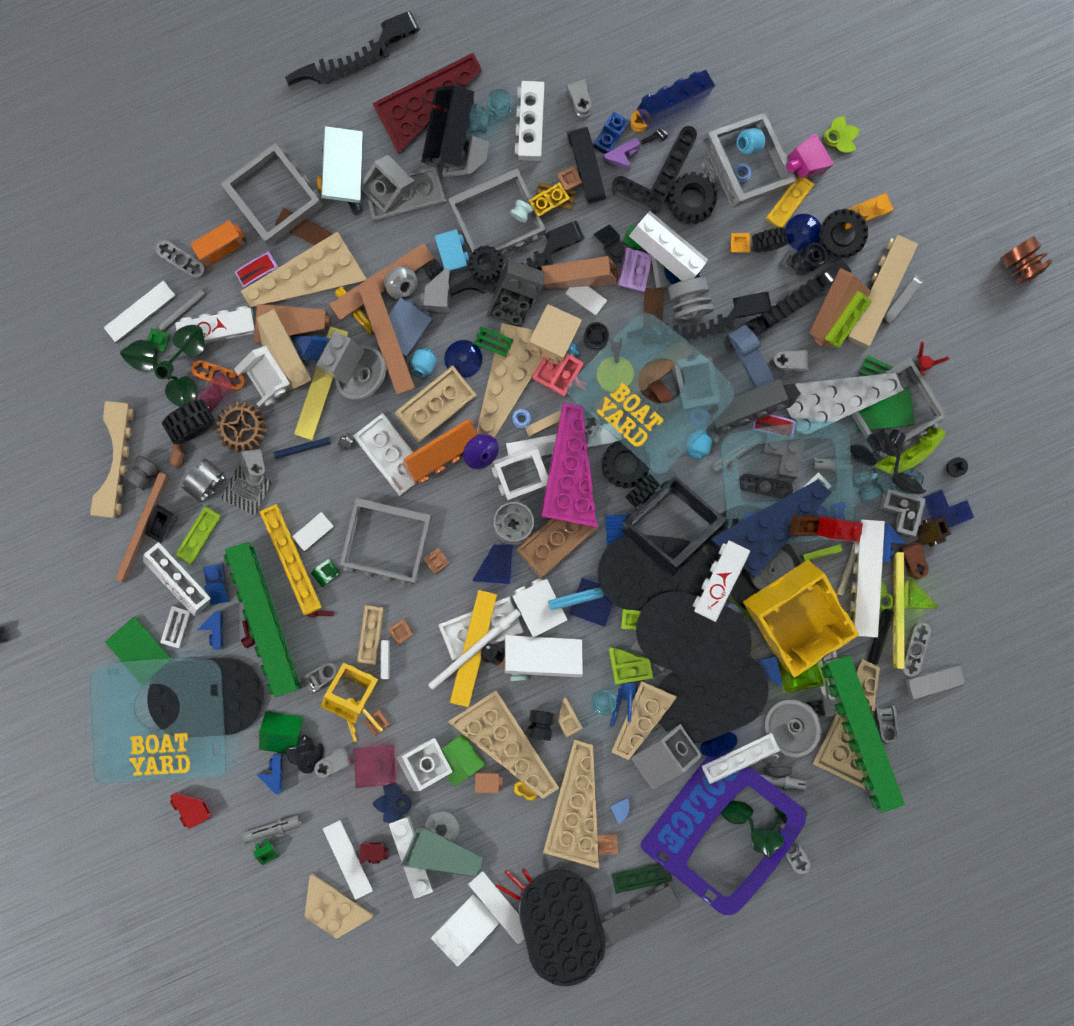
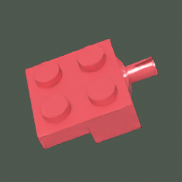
M569 354L565 355L561 365L558 363L553 364L544 357L532 377L536 382L564 398L573 386L584 391L588 385L578 379L584 363Z

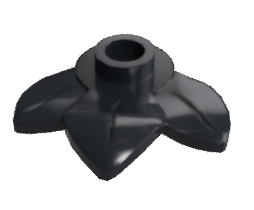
M302 735L297 748L286 747V756L289 762L297 765L298 769L305 774L314 771L316 763L322 758L324 753L323 745H314L312 739L307 735ZM307 760L310 761V766L308 768L305 766V762Z

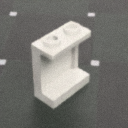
M267 346L252 350L234 368L237 375L247 373L262 397L257 403L258 407L263 405L268 407L276 402L275 398L282 396L286 392L285 389L290 385Z
M542 578L531 582L533 586L527 589L523 586L515 590V595L512 596L533 637L567 621L562 608L550 610L548 601L556 599V596L548 580H543Z

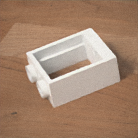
M536 445L493 461L495 467L491 468L495 479L499 477L501 482L498 485L502 496L506 495L507 500L547 485L548 475ZM532 456L540 480L509 492L500 467Z

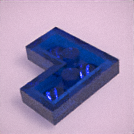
M942 490L923 497L926 499L925 504L930 516L934 520L945 517L949 528L975 518L967 500L949 507Z

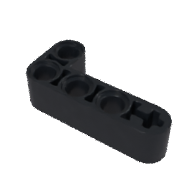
M588 127L567 131L568 141L573 149L587 204L606 200Z

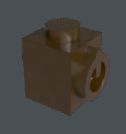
M933 517L922 521L923 525H920L917 531L922 544L929 543L930 547L947 541L945 537L951 535L945 517L936 520Z

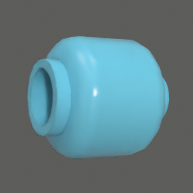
M745 129L739 133L737 147L743 154H755L764 149L765 136L760 129Z
M428 348L418 349L414 352L409 363L411 372L422 378L429 376L434 370L437 359L432 350Z
M696 430V433H690L685 446V450L689 453L688 456L697 459H703V457L708 456L712 439L703 430Z

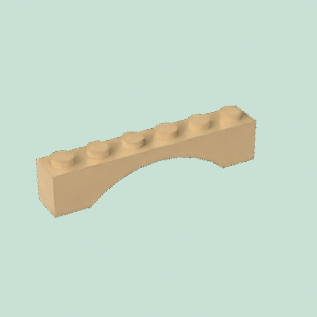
M105 401L103 421L112 438L113 461L106 481L92 496L90 511L92 516L118 519V515L121 514L122 504H120V496L124 494L122 481L127 472L125 458L129 456L127 443L132 435L130 420L134 418V409L128 403Z

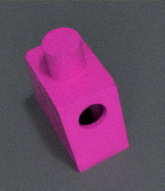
M814 134L788 155L790 161L786 163V169L790 173L796 171L800 178H806L825 173L834 163L817 134Z

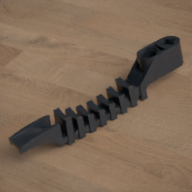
M407 11L382 22L381 28L383 31L379 41L374 43L373 39L368 41L371 51L368 52L366 46L362 47L364 56L360 57L358 51L354 53L356 59L352 61L350 55L346 56L347 64L345 65L342 58L337 59L338 68H335L333 59L328 60L330 71H327L323 58L319 59L322 74H318L315 63L306 65L285 76L288 86L304 80H311L319 85L325 82L330 84L331 80L338 81L341 76L343 78L348 77L347 74L349 73L355 74L356 70L360 69L361 71L364 69V66L368 65L369 67L373 65L372 62L381 61L382 53L384 57L389 56L388 45L420 31L421 28L414 12Z
M572 221L545 234L547 245L544 252L540 254L538 250L533 252L536 262L533 263L531 257L526 259V263L529 267L542 271V266H545V263L553 265L551 254L583 241L585 237L578 221ZM473 276L451 287L450 292L452 296L467 290H475L482 294L488 292L492 294L497 287L500 277L497 276L494 283L490 280L486 282L487 285L483 286L480 279H476Z
M840 258L815 275L813 280L809 279L806 285H801L799 290L793 291L790 296L787 295L783 301L777 302L776 306H771V312L763 313L743 325L752 328L754 334L758 337L767 332V329L773 328L775 324L783 321L785 317H789L791 313H795L798 308L805 306L807 302H811L814 297H818L823 291L825 292L830 288L840 268L850 273L852 271L843 258ZM727 335L724 340L725 349L729 352H736L733 345H728L730 341Z
M769 292L733 298L734 308L728 317L723 318L722 314H718L717 325L714 324V319H710L709 329H706L705 323H700L701 331L697 332L696 325L691 326L692 333L688 334L687 326H682L683 335H679L678 325H674V336L670 337L669 324L664 323L665 338H660L659 325L629 332L627 333V340L648 337L658 344L668 346L670 343L679 344L680 341L686 343L690 339L696 341L699 337L704 339L710 334L711 336H716L718 332L723 334L727 326L729 331L734 330V319L771 312Z

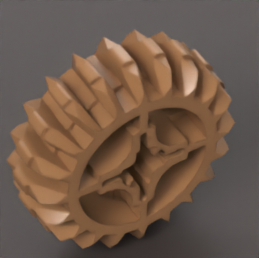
M237 401L235 402V408L231 404H228L229 411L223 408L224 416L217 415L221 422H215V425L220 426V428L215 429V432L222 433L217 437L218 440H223L221 445L224 447L228 445V450L230 451L235 446L236 453H239L240 448H242V451H246L247 446L250 450H254L252 445L254 443L260 446L257 440L258 438L264 440L265 437L260 434L267 432L266 429L261 428V426H266L267 422L260 421L265 417L263 414L258 415L260 409L256 408L253 410V404H250L247 408V402L244 401L241 407ZM240 413L236 421L228 422L233 415ZM246 413L253 416L256 426L247 424ZM243 422V425L247 428L241 429L240 431L234 426H241V423ZM226 428L235 431L236 442L228 437ZM254 432L253 436L250 439L242 442V440H244V436L247 433Z

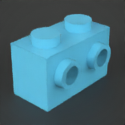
M456 229L435 235L444 269H450L451 274L468 270L469 256L467 252L463 253L462 246L465 243L462 234L458 235Z

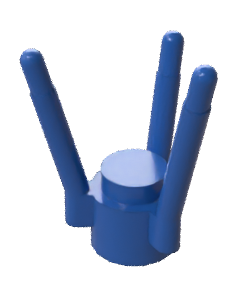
M622 683V688H618V697L610 723L611 727L614 726L622 695L623 699H628L627 721L631 722L632 700H634L638 690L637 684Z

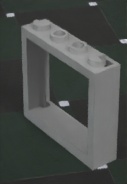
M766 113L710 131L701 139L732 208L789 188L790 185L796 182L794 172L790 173L786 169L787 156L779 144V139L775 135L771 121L767 118ZM756 125L765 136L766 148L781 180L744 194L718 137Z
M276 143L221 183L224 190L268 247L323 207L320 201L322 199L321 195L316 189L312 191L309 187L311 185L310 181L305 175L301 177L298 173L300 169L294 161L290 162L287 159L289 155L283 147L279 148ZM275 156H278L311 200L267 232L234 190V187Z
M518 168L448 199L471 253H473L476 247L458 207L516 182L524 202L529 204L528 200L531 197ZM534 210L530 215L537 229L496 247L495 249L500 252L501 256L508 254V250L512 248L520 249L524 247L526 242L530 240L538 241L544 237L546 229L541 218L536 215ZM484 256L480 258L478 264H486L492 259Z
M911 358L885 373L897 372L899 374L906 370L935 417L905 434L906 438L901 447L911 443L909 439L913 436L919 438L926 434L928 427L936 428L943 423L942 419L947 417ZM856 412L852 414V417L867 440V437L872 433L860 413ZM880 451L876 455L877 458L882 455L884 456V458L888 456L887 454L882 453V451Z
M356 498L340 566H344L345 571L355 573V569L363 571L362 575L374 577V574L382 575L381 579L392 581L393 578L399 579L400 584L411 586V583H416L432 516ZM361 508L424 522L411 576L349 562Z

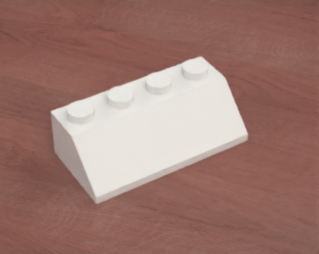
M651 211L647 213L629 235L630 238L681 281L694 278L708 261L705 256Z

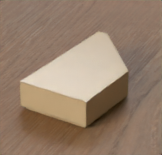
M563 698L557 722L567 738L582 730L583 727L567 698Z

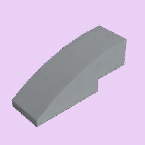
M958 665L907 679L906 684L910 699H916L963 685L965 681L961 666Z

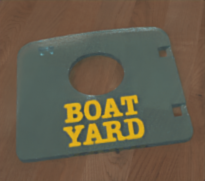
M640 313L633 317L567 386V393L574 401L658 475L664 474L734 399L733 386L724 375L687 340L650 313ZM656 360L671 361L678 365L684 374L685 385L681 394L668 403L652 402L639 389L638 380L641 371L647 364ZM716 404L719 409L711 415L708 410ZM674 447L678 452L670 459L667 453Z
M152 659L102 665L93 670L89 682L94 778L98 783L220 777L225 774L227 765L222 672L216 662L209 659ZM211 684H217L218 696H211ZM148 685H166L176 693L179 699V715L176 721L166 729H149L136 716L135 700L140 691ZM220 744L221 756H214V745Z

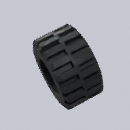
M691 172V175L685 173L683 177L679 176L676 182L673 183L668 203H670L669 208L670 211H673V216H678L679 221L685 220L686 224H690V222L698 224L700 220L703 222L706 217L711 215L717 202V189H714L715 184L713 182H709L710 178L708 176L704 178L702 173H699V175H696V172ZM690 189L697 190L703 196V204L698 207L686 205L682 200V193Z
M852 209L835 210L821 224L819 232L820 243L831 256L834 255L837 258L855 256L863 249L868 239L866 220L862 218L860 213H856ZM841 222H847L855 229L854 240L846 245L837 243L832 235L834 227Z
M195 400L171 412L161 424L173 444H182L207 431L216 420L204 400Z
M625 439L613 442L605 451L602 459V470L608 482L624 489L633 488L646 478L651 466L647 449L641 445L634 446ZM621 453L632 454L637 460V468L630 475H623L615 468V459Z

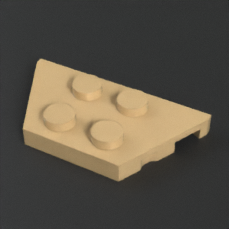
M314 874L310 875L304 916L306 919L336 939L372 919L374 915Z

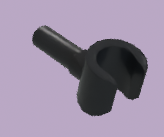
M659 128L654 134L641 140L642 144L657 137L660 141H663L668 137V133L664 128Z

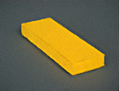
M797 176L796 182L790 185L768 214L766 220L777 228L783 227L815 184L807 178Z

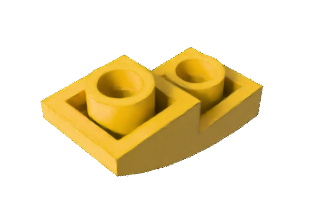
M559 182L528 200L536 215L540 217L570 198Z

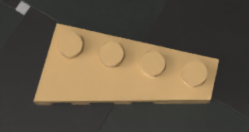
M641 681L632 702L631 722L627 721V715L612 753L630 760L677 699V696Z

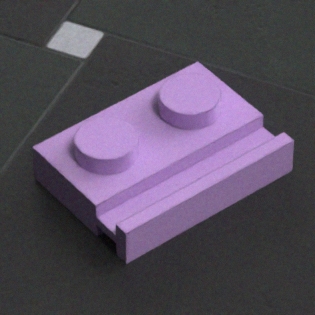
M625 248L617 285L638 292H645L652 261L651 254Z

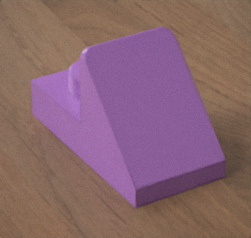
M638 138L604 154V163L630 171L631 165L626 156L632 157L639 152L641 144Z

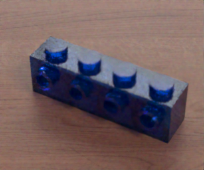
M707 70L695 71L689 75V78L685 80L683 78L678 79L672 86H664L654 95L651 93L645 95L641 99L642 102L637 110L645 124L648 125L709 95L715 84Z

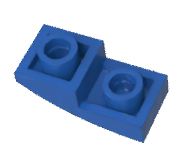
M613 111L594 142L593 147L604 154L612 151L626 129L629 120Z

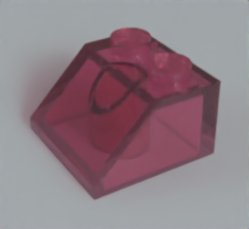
M394 745L355 747L353 749L356 788L396 784Z

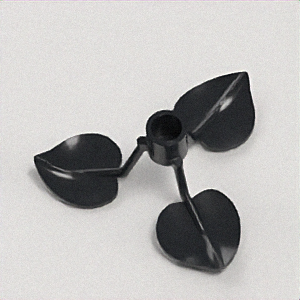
M885 429L870 434L867 437V442L876 450L875 452H870L867 447L862 445H851L847 448L856 460L868 466H874L877 463V459L874 456L880 451L889 456H896L897 454L894 468L895 476L891 479L895 486L909 494H923L926 492L912 476L898 473L900 455L903 450L901 445L906 438L905 434L900 430L893 429L889 435Z

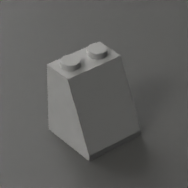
M334 331L314 368L347 385L365 351L351 338Z
M679 724L642 748L631 757V760L651 789L654 790L683 774L702 755L682 725Z

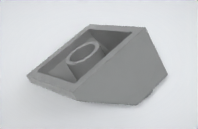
M467 136L460 167L443 168L442 176L451 177L471 174L487 161L489 142L475 136Z

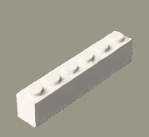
M859 520V523H863L860 542L854 543V555H857L856 562H853L852 569L853 574L856 575L855 582L852 581L851 592L854 593V601H851L850 612H853V620L851 621L859 636L878 637L885 521Z

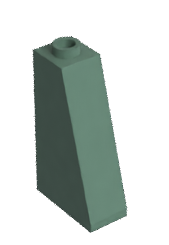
M421 828L416 829L401 865L409 868L462 876H476L482 868L481 862L483 858Z

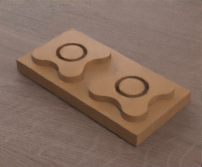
M551 518L523 542L516 551L533 571L542 578L598 528Z

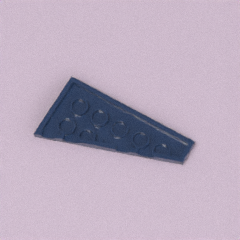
M816 480L714 536L710 540L720 549L723 543L727 544L728 541H731L750 550L743 569L755 578L793 536L790 535L792 515L811 516L832 492Z

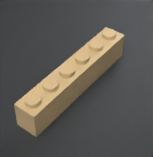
M900 235L889 240L886 246L888 252L886 256L882 255L878 263L880 269L878 273L874 272L870 280L872 285L870 288L871 294L868 296V299L871 300V303L846 340L865 349L871 345L918 246L917 243Z

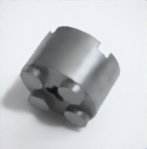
M206 458L199 462L201 464L200 467H194L182 483L184 486L181 487L194 499L202 503L207 499L210 500L216 493L214 489L217 485L220 486L227 478L223 471Z

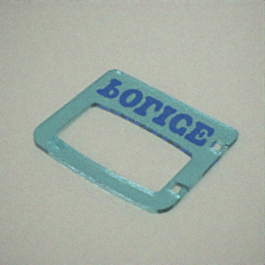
M811 422L761 427L727 435L721 442L720 456L728 529L732 527V519L738 518V523L780 501L754 502L741 499L737 451L740 448L757 444L807 438H830L833 441L837 484L836 489L831 491L830 496L811 516H834L837 519L856 522L850 444L847 429L837 422ZM726 459H732L733 470L727 471ZM793 535L786 544L828 540L830 538Z

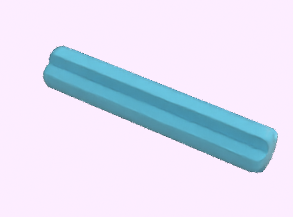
M598 587L549 600L548 605L550 610H556L601 598L604 596V593Z

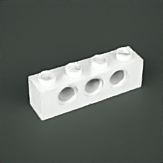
M522 81L521 87H518L517 99H521V106H517L516 117H520V124H516V136H519V143H515V154H518V160L541 161L544 82ZM532 99L535 101V104L528 106L525 102ZM527 118L534 119V123L530 125L524 121ZM530 136L534 140L531 143H526L523 139Z

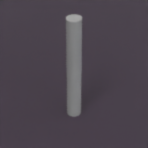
M199 289L158 325L161 331L166 330L199 301L205 293Z

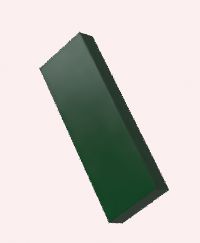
M659 863L612 873L616 894L673 881L671 873Z

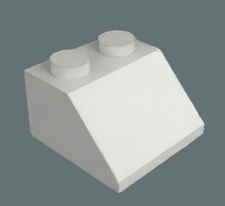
M435 738L419 744L396 757L413 791H421L453 772Z

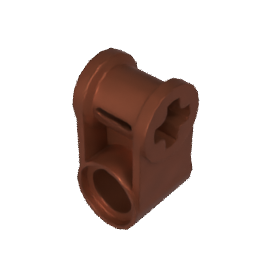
M916 541L899 547L900 552H904V563L909 576L912 579L925 577L929 572V567L921 543ZM916 568H921L922 571H921V572H915V569H916Z

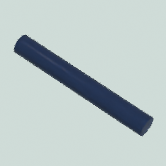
M329 437L282 449L275 451L274 457L279 459L330 445L331 441Z

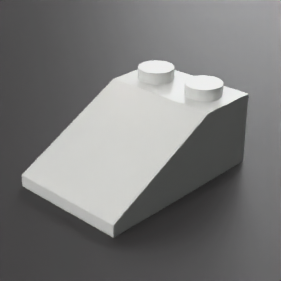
M472 894L431 935V939L458 967L496 928L499 922L475 894Z

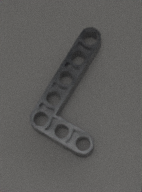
M692 126L682 128L652 189L644 187L624 176H618L613 180L612 193L616 197L647 212L651 211L654 214L660 212L673 183L676 181L697 137L695 128ZM688 133L692 135L693 138L691 140L684 139L683 135ZM676 150H681V151H683L684 156H682V157L676 156V155H675V151H676ZM674 167L676 172L668 173L666 168ZM622 183L625 185V189L618 190L615 185ZM664 183L668 188L660 190L658 184ZM638 191L642 194V197L639 199L634 198L632 193ZM651 200H657L659 202V206L652 207L649 204V202Z

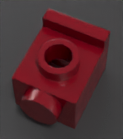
M362 842L360 846V864H364L365 860H368V863L379 864L380 861L388 860L389 848H385L386 843Z

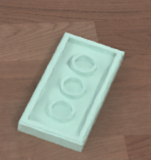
M325 126L321 198L355 203L360 202L362 131Z

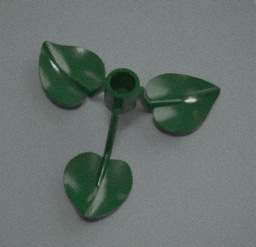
M186 325L175 332L173 344L180 348V350L169 361H162L158 364L157 358L153 357L155 355L154 347L145 340L134 341L120 351L123 359L133 368L139 371H149L154 366V373L157 378L162 380L166 378L168 380L174 379L167 383L165 394L173 404L179 407L196 400L197 388L190 377L183 376L178 379L177 376L171 375L174 371L172 363L182 352L190 357L198 356L202 353L205 347V338L202 328L198 325Z
M731 801L721 812L722 816L733 824H744L748 820L751 829L752 849L761 852L768 859L784 844L783 836L775 831L774 828L780 819L786 824L788 818L777 807L774 808V812L778 816L769 830L763 828L754 829L753 820L750 817L753 815V809L744 802ZM801 807L804 810L805 815L807 816V810Z

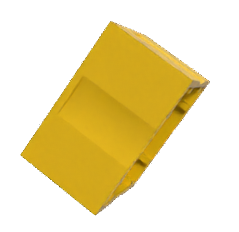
M806 560L743 601L774 656L777 657V661L794 678L816 664L828 653L841 648L859 636L849 615L841 607L837 594L825 573L809 560Z

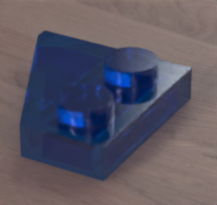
M494 544L474 576L473 582L510 584L513 546Z

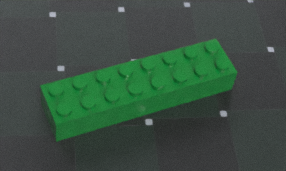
M245 542L225 549L224 559L227 566L230 565L232 573H230L233 584H237L239 591H236L239 602H243L245 608L242 610L243 616L246 621L249 620L251 628H248L249 634L256 641L255 652L257 657L262 659L263 665H261L263 675L268 677L269 683L267 687L270 695L273 694L275 698L302 689L254 545Z
M841 655L822 662V674L829 681L828 691L831 697H835L837 703L834 704L835 710L838 715L842 716L843 722L841 726L844 733L849 735L850 741H848L851 752H855L857 757L855 764L858 771L861 770L864 776L861 780L864 788L868 789L871 795L868 797L871 807H875L876 810L885 813L904 806V800L851 656Z

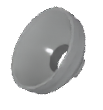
M407 266L392 268L384 279L385 292L396 300H399L400 297L405 300L412 296L418 285L416 274ZM409 282V288L406 291H401V284Z
M447 811L432 813L427 818L424 829L452 843L458 837L460 828L457 818ZM438 824H444L447 827L445 835H438L435 828Z

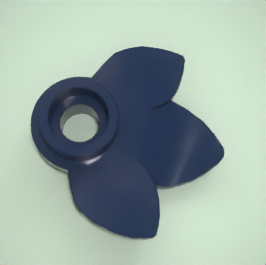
M384 784L385 796L376 799L373 802V806L378 811L384 813L383 822L391 823L398 820L401 814L409 812L412 803L408 796L402 794L398 786ZM404 801L406 803L405 807L400 808L398 806L399 802Z

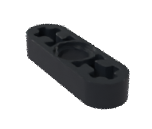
M743 474L737 481L738 488L744 492L783 499L793 493L792 485L786 481L751 474ZM749 478V482L755 483V479H758L756 490H753V485H748L745 488L741 480ZM767 481L770 484L768 492H763L760 489L761 482ZM774 483H777L776 488H782L785 485L789 493H785L783 496L781 491L776 490L775 494H772Z

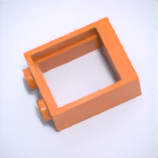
M230 220L190 243L197 257L206 268L246 244L242 240L245 238L243 232L237 224L233 225Z

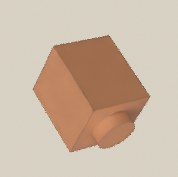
M499 772L475 773V793H499V789H503V777H499Z

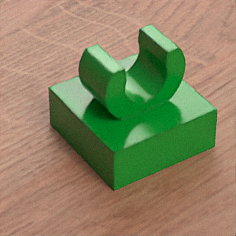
M630 225L622 243L639 251L641 246L629 237L636 227Z
M151 328L147 341L155 350L165 353L171 335Z
M265 839L266 845L263 847L256 843V850L253 851L255 858L261 865L280 857L277 849L268 839Z

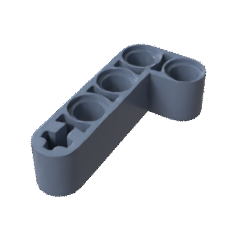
M746 325L728 334L753 387L756 389L775 381L759 350L761 344L756 335Z

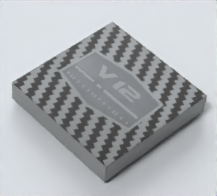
M237 465L221 499L256 516L273 482L263 477V482L260 486H250L246 482L242 466Z

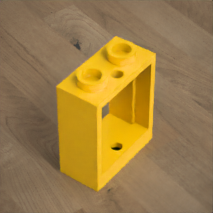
M343 662L324 695L320 707L356 724L375 689L378 679ZM342 677L367 688L358 706L333 694Z

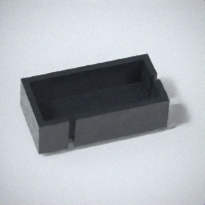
M457 85L435 88L432 105L447 109L448 113L431 108L421 163L437 168L460 167L463 160V148L467 140L466 133L470 123L471 107L474 104V91Z

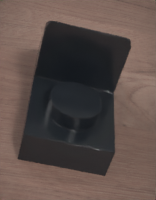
M610 224L593 234L606 256H609L615 265L623 260L625 247L620 240V235Z
M157 504L145 534L162 543L170 526L177 520V517Z

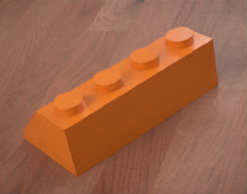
M465 420L403 459L402 466L414 484L418 482L423 484L430 479L429 475L432 473L439 474L446 469L445 465L450 462L455 464L462 459L461 455H463L466 444L473 437L477 436L471 420Z

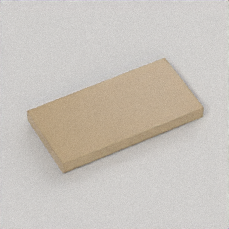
M451 366L394 412V414L419 443L472 400L476 393L454 366Z

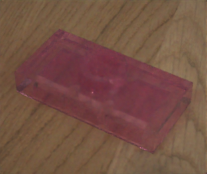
M218 371L197 400H204L209 410L213 412L234 383Z

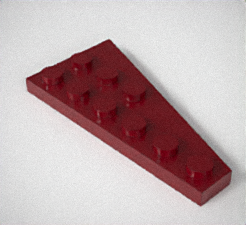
M474 53L373 103L398 154L428 126L431 108L444 110V108L432 105L436 87L457 85L466 88L482 72V68Z

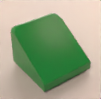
M327 559L314 568L311 574L320 586L324 587L336 578L340 572L331 560Z

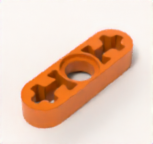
M202 360L195 361L192 364L191 371L197 378L235 391H240L245 387L246 380L241 374L237 375L234 371ZM203 365L204 369L210 371L209 378H207L208 374L205 372L198 374L196 368ZM218 370L224 374L223 379L220 381H216L213 377L214 373ZM228 373H230L229 377L232 379L239 377L241 384H237L234 387V383L227 380Z

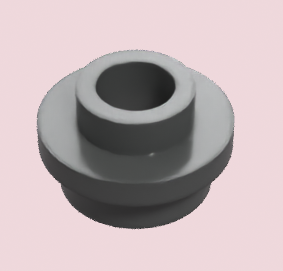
M349 433L340 437L338 442L340 451L349 450L353 441V437Z

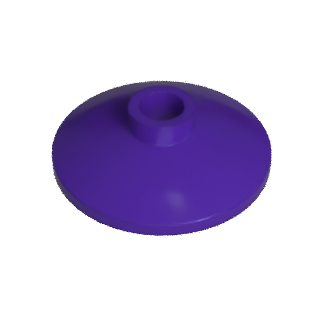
M480 434L473 437L466 444L463 451L465 463L473 469H482L489 466L498 455L499 445L497 440L488 434Z

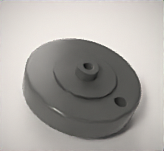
M781 549L755 578L750 574L748 576L751 583L757 589L762 590L794 569L795 565L791 556Z

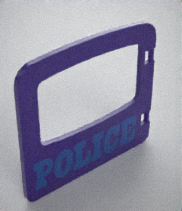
M718 745L713 748L642 840L641 848L717 912L723 915H733L738 913L754 896L785 857L805 826L806 815L799 804L750 766L713 784H709L702 766L730 753L724 746ZM745 787H751L786 814L788 819L780 833L784 838V844L769 859L764 856L745 881L730 896L725 897L692 871L687 863L693 851L721 812ZM661 851L670 857L666 863L657 856ZM708 889L717 895L714 901L705 895Z

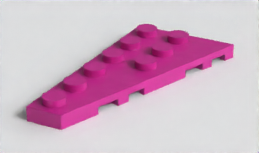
M562 403L540 516L598 528L592 494L590 463L587 454L588 447L585 438L583 406Z

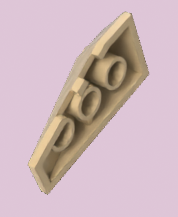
M275 309L258 316L257 321L262 347L267 346L290 383L285 391L295 389L309 382L311 374L303 360L300 359L295 345Z

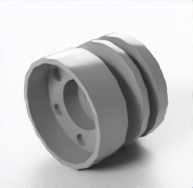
M705 277L684 280L668 287L670 301H680V303L672 307L673 311H679L674 314L675 320H693L714 311L713 305L708 304L712 301L711 297H702V295L709 292Z
M508 502L496 511L493 530L496 537L502 543L509 546H518L531 536L534 527V517L526 505L519 502ZM511 521L518 524L515 530L512 527H508Z

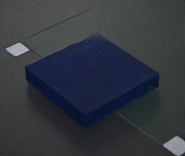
M582 578L576 593L600 587V585ZM604 594L601 598L572 605L569 614L605 627L613 603Z

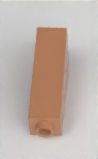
M609 256L542 266L544 286L548 290L584 286H614L618 282L617 266Z
M842 268L838 271L809 332L815 338L813 341L821 347L825 345L832 348L833 345L825 338L857 291L863 293L867 298L871 294V291L855 275Z
M257 304L254 343L262 345L257 317L272 309H275L291 339L292 336H309L326 332L327 327H330L331 316L328 315L326 310Z

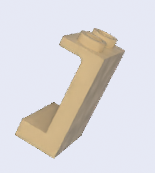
M547 304L529 340L527 349L536 356H543L549 362L561 365L580 328L582 320Z

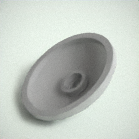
M360 346L365 352L347 385L335 379L338 391L348 399L362 400L371 396L378 390L385 378L386 362L382 353L372 346Z
M787 699L778 702L769 710L765 720L766 735L773 734L780 748V753L786 756L801 757L807 755L816 748L820 741L822 729L819 717L808 704L800 700ZM796 722L800 724V728L796 727Z

